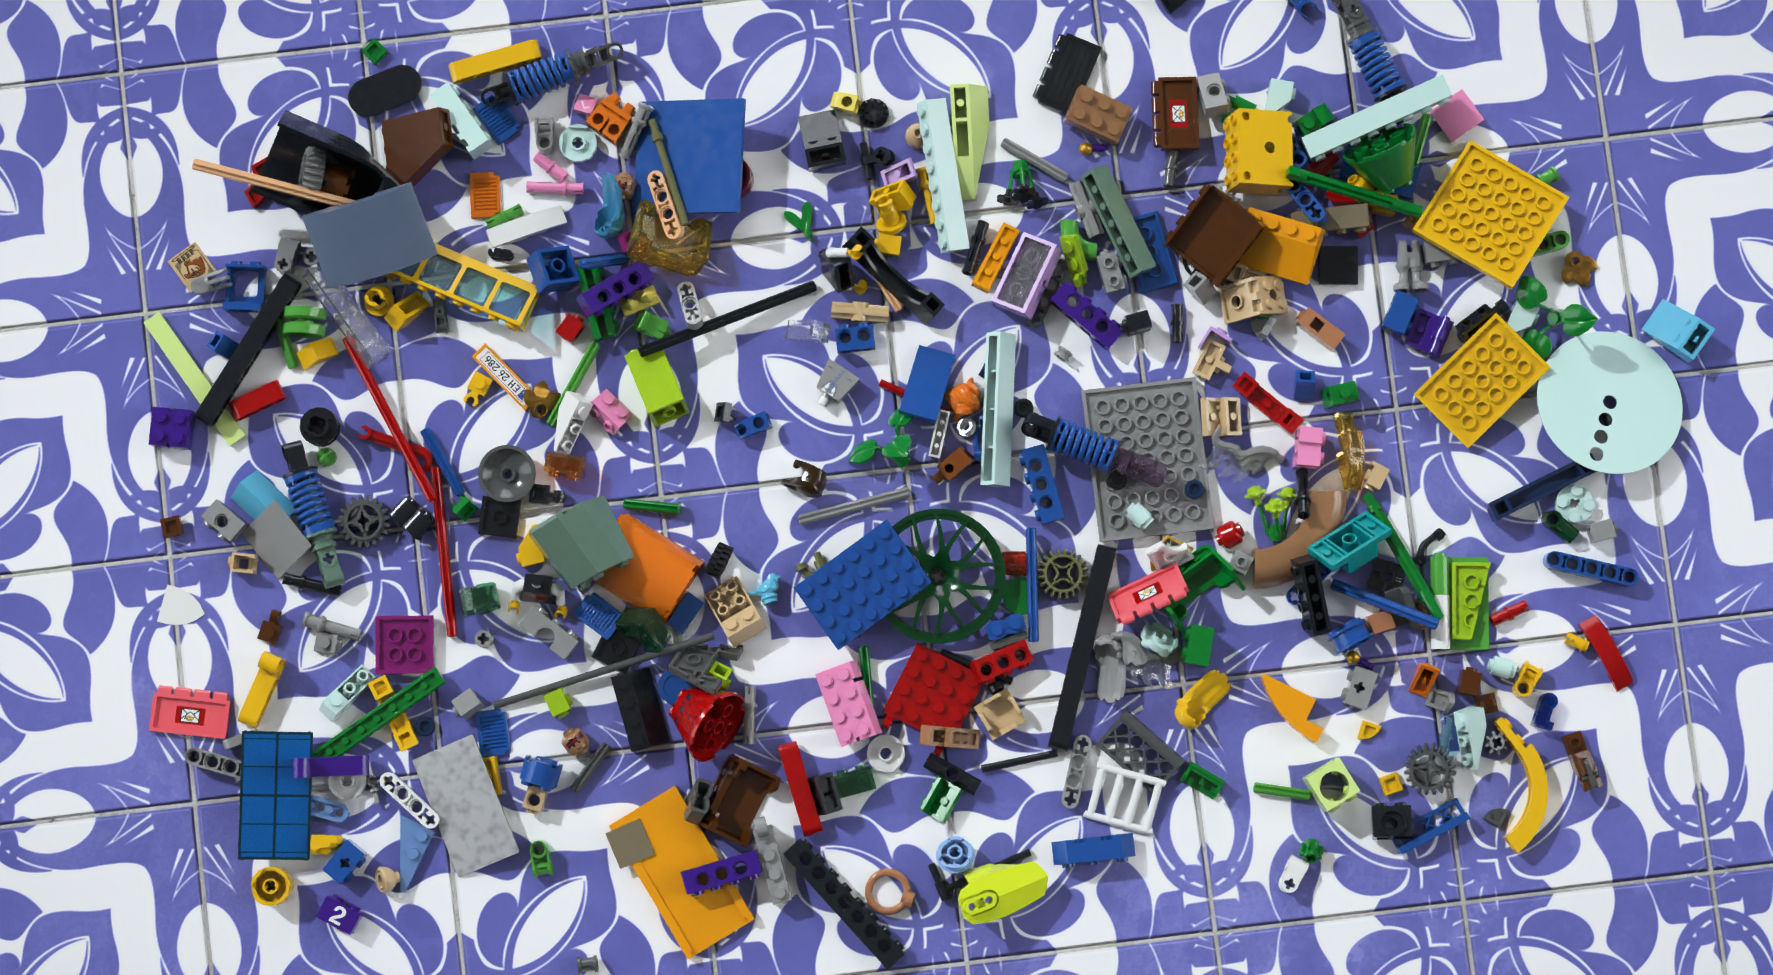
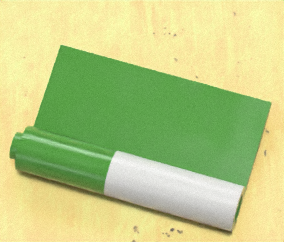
M1434 553V556L1430 557V590L1444 618L1440 619L1437 629H1431V649L1489 650L1488 575L1472 640H1452L1451 562H1488V557H1447L1446 553Z

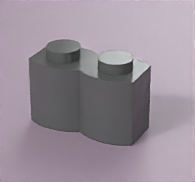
M702 778L696 780L688 794V805L684 811L685 821L699 825L710 806L709 797L713 792L711 781Z

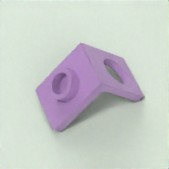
M1210 326L1197 348H1201L1209 333L1228 345L1233 339L1227 336V332L1222 328L1217 327L1216 329Z

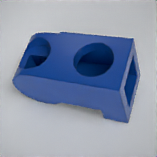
M765 411L733 425L739 440L773 428Z

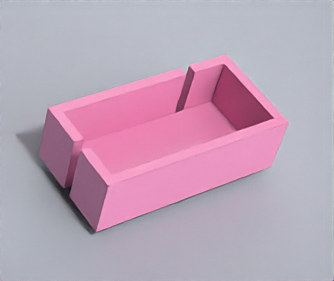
M857 660L849 661L815 674L841 747L883 733L864 680L857 682L853 680L862 676Z

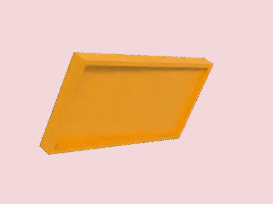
M673 786L609 825V828L612 831L637 819L641 820L655 854L631 865L687 959H690L755 918L735 885L730 886L729 882L722 884V889L711 891L708 888L703 890L704 894L692 897V893L687 895L681 872L713 863L720 859L700 825L685 821L684 811L687 804L678 788ZM720 868L717 876L724 880L727 878L728 872L726 869ZM701 874L698 878L699 883L707 885L709 877L706 874Z

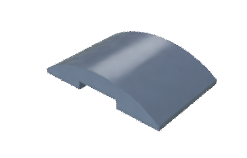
M412 182L377 192L360 200L340 206L338 204L302 216L329 287L353 284L383 276L438 254Z

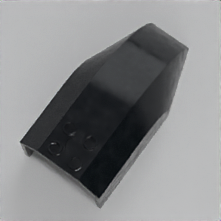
M285 110L277 124L279 130L259 174L260 176L299 185V175L305 149L308 146H315L324 149L326 152L324 175L331 162L357 170L354 179L356 180L354 190L349 191L348 194L352 200H360L377 192L402 185L356 141ZM252 186L250 190L305 215L332 207L257 186Z

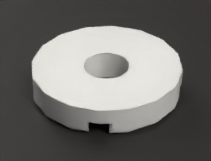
M888 734L879 735L868 745V761L879 772H893L904 761V746L895 736ZM883 748L891 750L892 755L889 759H883L880 756Z
M350 775L352 784L348 787L342 783L344 776H328L329 789L335 797L341 800L355 799L366 788V775Z

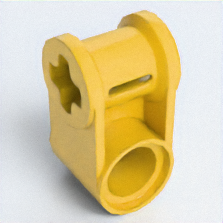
M1525 660L1512 685L1513 695L1517 698L1529 696L1544 669L1537 668L1529 664L1528 660ZM1520 684L1525 685V694L1519 692L1518 686Z

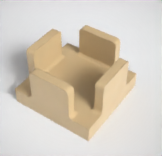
M1007 688L974 706L976 713L992 740L1026 722L1022 711Z

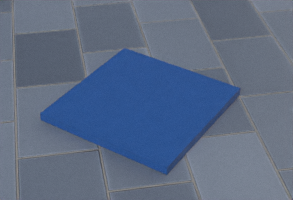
M746 99L640 101L654 108L648 120L656 119L659 132H662L663 144L686 214L740 213ZM648 120V124L645 128L643 127L636 145L635 181L637 185L633 200V214L635 215L658 214L647 179L648 175L655 170L665 174L656 144L653 143L651 138L652 132ZM656 176V180L654 182L659 185L658 180L660 179V177ZM662 192L659 195L660 202H664L667 198L666 192ZM668 209L665 214H673L672 209Z

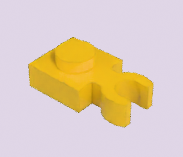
M475 371L467 386L471 392L465 395L463 401L467 403L469 398H474L472 406L476 407L479 404V395L486 396L493 380Z

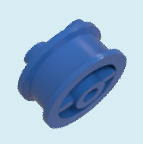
M1364 618L1351 619L1344 624L1345 627L1337 628L1328 633L1329 638L1327 640L1328 642L1332 641L1337 650L1336 656L1356 649L1374 636L1373 633H1369L1364 625L1366 622Z

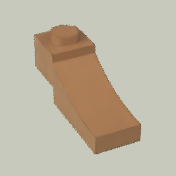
M921 725L919 744L978 749L980 730Z

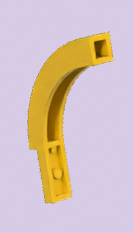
M1500 717L1492 723L1499 732H1503L1502 736L1508 739V744L1515 751L1524 766L1528 781V797L1524 812L1512 830L1503 836L1514 853H1519L1533 839L1543 821L1548 802V781L1544 765L1534 746L1528 744L1524 747V740L1519 734H1514L1511 730L1513 728L1511 723L1506 718Z

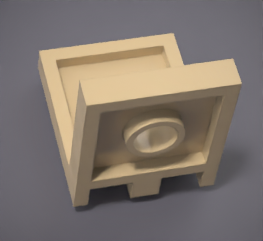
M1255 276L1218 287L1225 325L1256 316L1283 315L1288 313L1284 284L1281 277ZM1237 297L1240 298L1239 306L1236 304Z

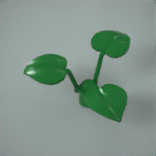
M1524 275L1520 278L1516 290L1518 303L1525 309H1533L1537 305L1539 308L1549 311L1547 315L1549 325L1541 332L1536 329H1530L1522 337L1542 359L1546 358L1552 351L1551 339L1543 334L1553 326L1564 323L1563 330L1566 334L1579 336L1589 331L1595 325L1598 318L1580 304H1571L1564 310H1553V308L1541 305L1540 303L1546 301L1548 297L1545 286L1537 279Z
M899 409L894 411L889 417L888 424L894 427L897 437L885 445L884 448L876 446L877 441L874 439L863 441L852 451L849 464H861L869 461L875 455L876 450L881 451L884 457L893 459L899 468L909 464L911 460L909 456L911 438L906 434L900 435L899 427L909 424L913 417L900 414Z

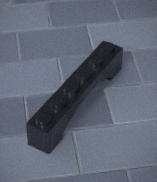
M861 226L842 248L852 250L855 245H861L862 249L859 252H863V255L856 261L926 325L938 314L945 304L932 292L928 293L918 288L899 274L881 254L874 242L875 239Z

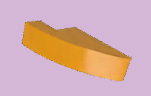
M1262 674L1260 679L1264 690L1282 719L1303 737L1317 743L1323 728L1307 721V717L1316 699L1266 674Z

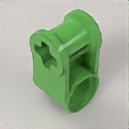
M544 840L533 842L530 846L534 878L546 874L554 875L548 843ZM536 844L544 846L543 854L535 852Z

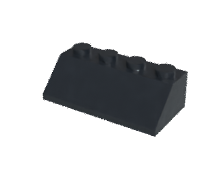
M650 668L610 677L631 752L670 742Z

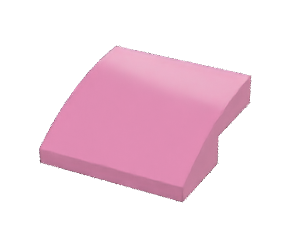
M1463 89L1452 95L1449 103L1440 107L1438 105L1430 111L1451 143L1485 120Z

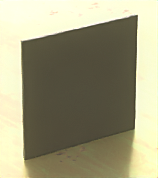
M640 819L605 833L620 869L655 854Z

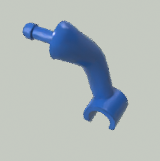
M980 416L976 421V431L971 435L976 461H981L982 449L979 440L983 430V416Z

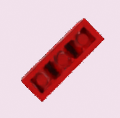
M1025 639L978 658L970 662L969 665L977 683L984 682L985 685L996 681L994 677L1001 675L1004 678L1013 674L1012 670L1017 667L1019 671L1029 667V662L1034 659ZM1016 651H1019V652L1022 653V655H1023V660H1022V661H1019V660L1016 658V656H1015ZM999 659H1003L1006 662L1005 668L999 666ZM982 666L988 668V676L982 674Z

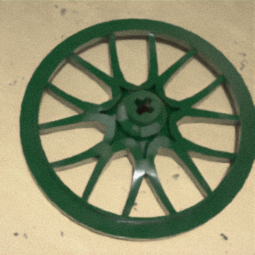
M927 509L915 512L904 517L892 527L899 535L913 525L919 552L909 546L907 548L919 560L920 566L932 583L885 618L895 629L921 642L944 644L962 640L980 630L999 607L1006 580L1005 564L1001 550L990 532L981 523L964 513L949 509ZM936 519L939 551L933 557L926 553L922 545L917 523ZM940 520H949L961 524V527L946 546ZM965 527L969 528L980 538L979 542L962 559L951 561L949 551L953 543ZM984 542L990 552L993 563H966ZM994 566V586L971 585L963 583L958 577L962 570ZM937 571H940V575L943 576V579H939L938 582H935V578L932 577V574H936ZM967 590H993L984 610L981 609ZM958 591L965 596L980 612V615L965 626L949 601L950 592ZM934 595L939 601L936 631L931 633L918 630L916 626L921 609L926 599ZM919 600L913 626L902 621L894 613ZM946 607L961 628L951 632L939 633Z

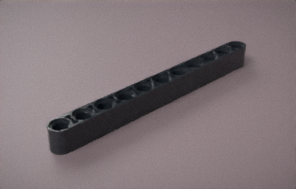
M1101 544L1097 545L1048 748L1067 752L1117 548Z

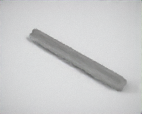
M908 487L804 513L798 516L800 525H805L909 498L910 492Z

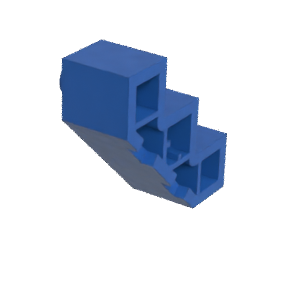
M1133 833L1051 842L1054 865H1062V868L1074 867L1073 863L1089 862V865L1101 864V860L1109 859L1124 862L1128 861V857L1136 856Z

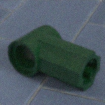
M1547 511L1541 516L1542 524L1551 529L1568 544L1580 532L1563 518L1558 511ZM1550 514H1553L1556 519L1553 525L1548 521Z

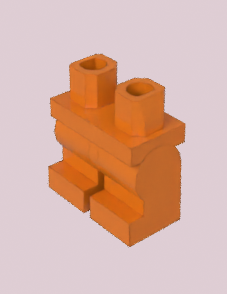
M613 92L607 99H602L601 103L585 122L587 127L599 135L602 134L603 138L617 146L622 135L632 123L631 118L636 108L628 102L623 109L617 107L621 98Z

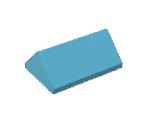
M258 470L242 480L231 496V499L254 520L274 500L278 502L290 518L295 514V509L292 506L293 503Z

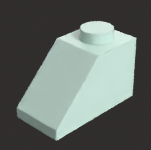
M1271 78L1265 110L1280 111L1289 105L1291 99H1295L1296 88H1293L1294 82Z
M1516 300L1506 323L1516 333L1528 329L1532 324L1535 325L1537 323L1539 308L1525 309Z

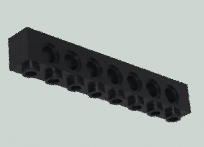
M806 838L804 840L798 839L783 855L888 970L905 954L902 951L905 947L898 940L895 942L890 937L892 933L885 925L881 927L876 922L878 917L872 911L868 913L863 908L866 904L858 896L856 898L853 897L850 893L852 889L846 882L842 884L837 879L839 874L832 867L828 869L824 865L826 860L819 853L817 855L814 854L811 850L813 846ZM807 853L811 856L810 864L805 865L801 862L802 854ZM816 868L824 870L825 875L822 879L814 877L813 872ZM834 882L837 884L838 890L836 893H829L827 891L828 883ZM842 897H848L851 900L849 907L843 908L840 905ZM856 911L862 912L864 915L863 921L855 922L853 914ZM868 926L876 927L877 934L870 937L866 934ZM882 940L888 941L890 943L889 950H880L879 943Z

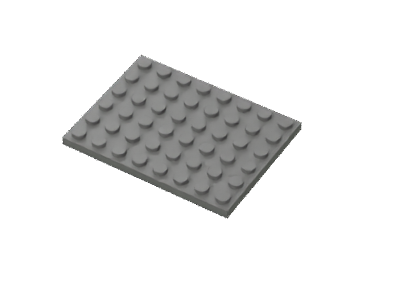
M1195 377L1081 390L1085 429H1090L1091 433L1096 431L1098 436L1103 434L1105 437L1104 441L1107 437L1118 440V453L1122 455L1117 464L1114 462L1113 466H1109L1107 473L1100 471L1098 466L1092 468L1090 463L1099 542L1215 529ZM1114 471H1121L1127 477V484L1121 490H1114L1108 484V477ZM1191 480H1198L1204 486V492L1198 499H1190L1185 495L1184 487ZM1133 502L1135 504L1139 502L1152 514L1151 517L1154 519L1144 530L1138 528L1126 517L1127 512L1125 510Z

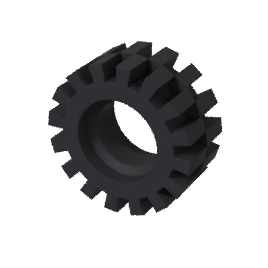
M719 542L711 555L705 573L719 579L728 564L734 548Z

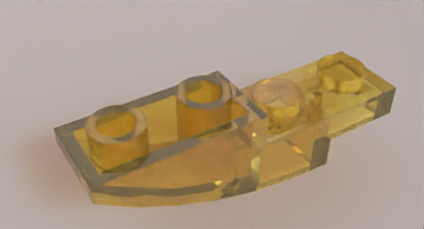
M1337 413L1333 417L1341 452L1336 454L1344 491H1359L1363 483L1365 466L1362 429L1355 428L1352 413Z

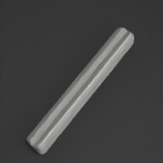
M1004 138L1000 146L1003 149L1027 161V163L1058 181L1066 182L1069 174L1008 138Z

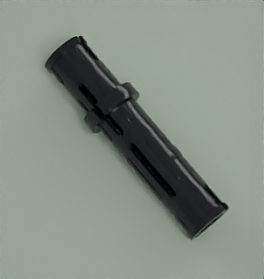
M979 220L975 233L971 236L972 242L961 271L966 276H973L982 245L986 242L985 236L989 227V223Z
M1299 468L1296 471L1297 497L1295 500L1298 506V518L1305 520L1310 516L1309 505L1311 504L1308 470Z
M287 572L284 573V580L282 581L284 585L299 587V590L307 589L337 597L341 594L342 585L325 589L323 581L307 578L306 575L297 576Z

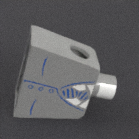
M829 358L816 386L822 392L817 402L824 407H827L831 399L840 403L859 383L860 378Z

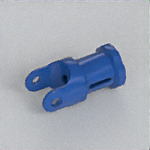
M1289 0L1296 7L1295 9L1308 19L1310 18L1302 11L1303 6L1306 3H1310L1318 9L1312 0Z

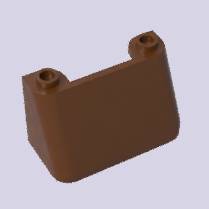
M730 754L713 784V792L709 797L710 806L700 825L747 848L754 838L753 830L750 828L753 819L766 794H772L778 790L781 778L734 754Z

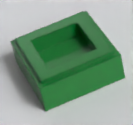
M375 38L361 51L375 66L389 53Z

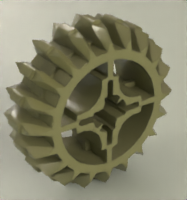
M1060 548L1056 549L1057 555H1054L1052 550L1049 551L1051 558L1044 555L1043 558L1047 562L1040 561L1039 565L1043 569H1037L1038 573H1042V576L1037 577L1038 580L1043 579L1044 581L1039 586L1043 587L1046 585L1047 588L1044 590V593L1051 590L1050 597L1052 598L1055 593H1058V600H1061L1062 594L1065 595L1066 600L1069 599L1068 593L1075 597V589L1081 593L1082 589L1079 585L1086 586L1082 579H1088L1089 577L1088 575H1083V572H1087L1088 568L1081 567L1086 561L1084 560L1079 563L1078 560L1081 558V555L1079 554L1075 558L1073 557L1075 551L1072 550L1069 555L1067 554V548H1064L1063 554H1061ZM1065 558L1070 560V562L1066 566H1060L1054 560ZM1049 565L1055 572V578L1051 582L1047 578V568ZM1075 565L1078 569L1077 582L1070 576V570ZM1067 567H1070L1066 573L1067 578L1064 579L1062 577V579L1059 578L1056 581L1060 574L1058 570H1066ZM1060 581H1064L1072 587L1063 590L1057 589L1054 586Z

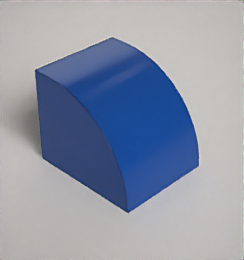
M216 331L207 347L229 360L239 343Z
M1295 371L1294 400L1313 401L1316 384L1315 371Z

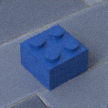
M569 245L538 249L526 259L538 294L571 290L581 280Z

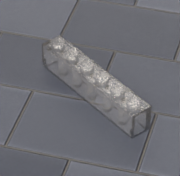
M319 262L308 267L302 278L327 310V313L365 366L370 368L386 359L391 352L388 343L380 336L378 329L370 322L366 312L360 308L355 297L350 294L346 286L329 287Z

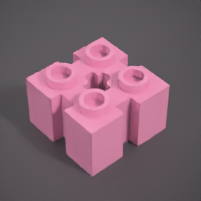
M1300 426L1295 430L1292 468L1316 470L1324 463V452H1321V447L1325 445L1326 433H1323V428Z

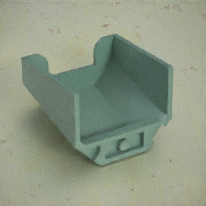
M604 495L575 504L566 511L556 513L529 530L530 538L571 592L578 589L580 592L590 588V584H592V579L596 581L604 577V572L618 566L621 569L629 565L628 561L635 557Z

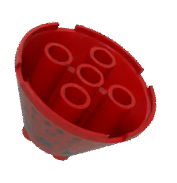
M682 689L678 694L676 703L669 711V716L672 717L691 756L697 761L706 762L715 758L716 755L714 754L720 749L725 750L738 733L745 715V710L742 709L745 701L741 695L735 692L718 691L716 695H712L703 689Z

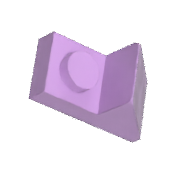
M911 158L880 171L885 186L902 179L906 182H913L917 177Z

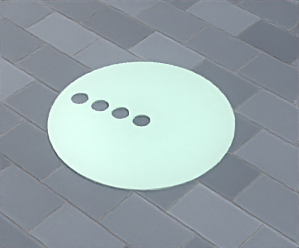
M1590 332L1568 340L1558 347L1546 363L1550 368L1539 378L1537 387L1539 415L1547 434L1567 457L1581 466L1597 472L1627 474L1651 466L1669 451L1681 427L1683 415L1682 397L1677 380L1671 369L1649 346L1635 338L1620 333ZM1606 396L1614 397L1617 402L1616 407L1613 409L1606 408L1603 404V399ZM1600 414H1609L1612 417L1611 425L1603 426L1599 422ZM1598 430L1604 431L1608 436L1607 442L1603 444L1598 443L1594 438L1595 432ZM1592 448L1602 450L1603 458L1600 461H1595L1590 457V450Z

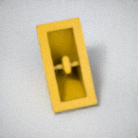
M332 337L310 342L296 353L304 371L340 355Z

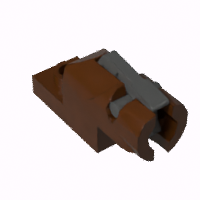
M1581 730L1561 736L1573 772L1577 774L1584 792L1592 790L1593 787L1603 786L1590 749L1586 747Z

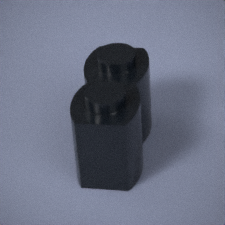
M1148 310L1126 315L1122 323H1120L1123 334H1127V337L1148 332L1152 328Z
M404 497L389 514L416 540H419L434 525L431 521L433 517L426 510L422 513L417 508L419 504L412 497L410 499Z

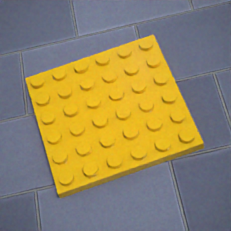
M1470 140L1412 229V233L1512 290L1570 197Z

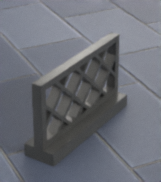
M1128 709L1121 714L1096 743L1102 751L1123 769L1133 771V764L1144 763L1145 775L1159 776L1160 779L1161 776H1165L1163 780L1166 781L1185 762L1182 756ZM1121 721L1128 727V734L1117 735L1116 727ZM1139 736L1142 739L1143 747L1131 748V737ZM1117 737H1128L1129 748H1118ZM1106 738H1115V749H1107L1102 743ZM1145 749H1154L1157 752V760H1146ZM1129 750L1130 761L1122 762L1118 758V751ZM1132 750H1143L1144 760L1132 761ZM1158 762V773L1147 774L1146 763ZM1160 762H1169L1173 766L1172 770L1169 773H1161ZM1143 782V786L1153 793L1154 789L1148 783Z

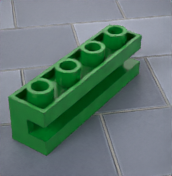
M576 266L581 279L579 285L582 293L603 281L602 277L605 276L603 267L584 270ZM598 295L599 301L604 302L603 297ZM607 306L604 308L605 312L601 315L588 317L595 342L618 337L617 331H620L618 321L613 320L612 313H615L614 307L610 309Z

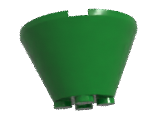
M1404 123V127H1394L1390 130L1384 128L1378 131L1379 134L1372 138H1368V136L1362 138L1361 142L1354 145L1352 149L1349 150L1347 148L1344 151V161L1378 191H1383L1384 195L1394 192L1400 186L1406 187L1411 185L1414 176L1416 128L1413 124Z

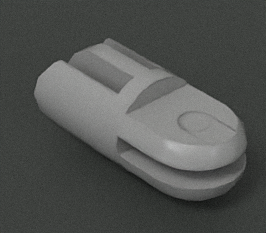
M223 268L194 278L191 282V290L197 295H203L232 286V282L220 286L216 284L230 279L229 275L214 278L215 275L227 272L228 269Z

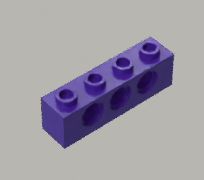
M642 258L576 297V300L587 318L592 315L597 317L605 312L604 308L607 306L611 309L620 303L619 299L624 297L627 300L635 295L634 291L638 288L642 291L649 287V282L654 279V276ZM628 277L633 279L634 285L629 282ZM613 286L618 288L619 293L613 290ZM598 295L603 297L604 302L599 301Z
M1062 283L1048 302L1105 350L1109 349L1122 334L1121 325L1114 319L1111 321L1107 318V313L1103 309L1094 307L1091 304L1092 300L1086 295H1080L1077 292V287L1072 283ZM1069 297L1076 300L1075 307L1069 306ZM1083 310L1090 311L1091 318L1089 320L1083 317ZM1098 322L1105 324L1104 332H1100L1097 329Z
M753 850L682 871L681 875L687 895L692 893V897L704 894L703 890L708 888L711 891L722 889V884L728 882L730 886L741 883L740 879L748 877V880L759 878V873H762L763 870L757 850ZM738 863L746 865L747 870L744 874H739L736 871ZM720 868H724L728 872V876L724 880L717 876ZM701 874H706L709 877L707 885L699 883L698 878Z

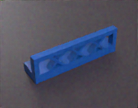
M1454 798L1412 821V830L1417 823L1425 825L1422 834L1413 833V836L1416 837L1407 839L1401 845L1398 844L1397 840H1392L1397 852L1402 855L1469 820L1470 817L1467 812H1464L1458 799ZM1455 803L1460 814L1454 817L1446 815L1448 807ZM1434 814L1442 816L1441 822L1437 826L1429 824L1430 818Z

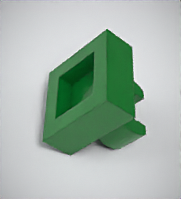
M459 496L458 498L461 501L457 505L452 504V511L466 522L478 507L466 496Z

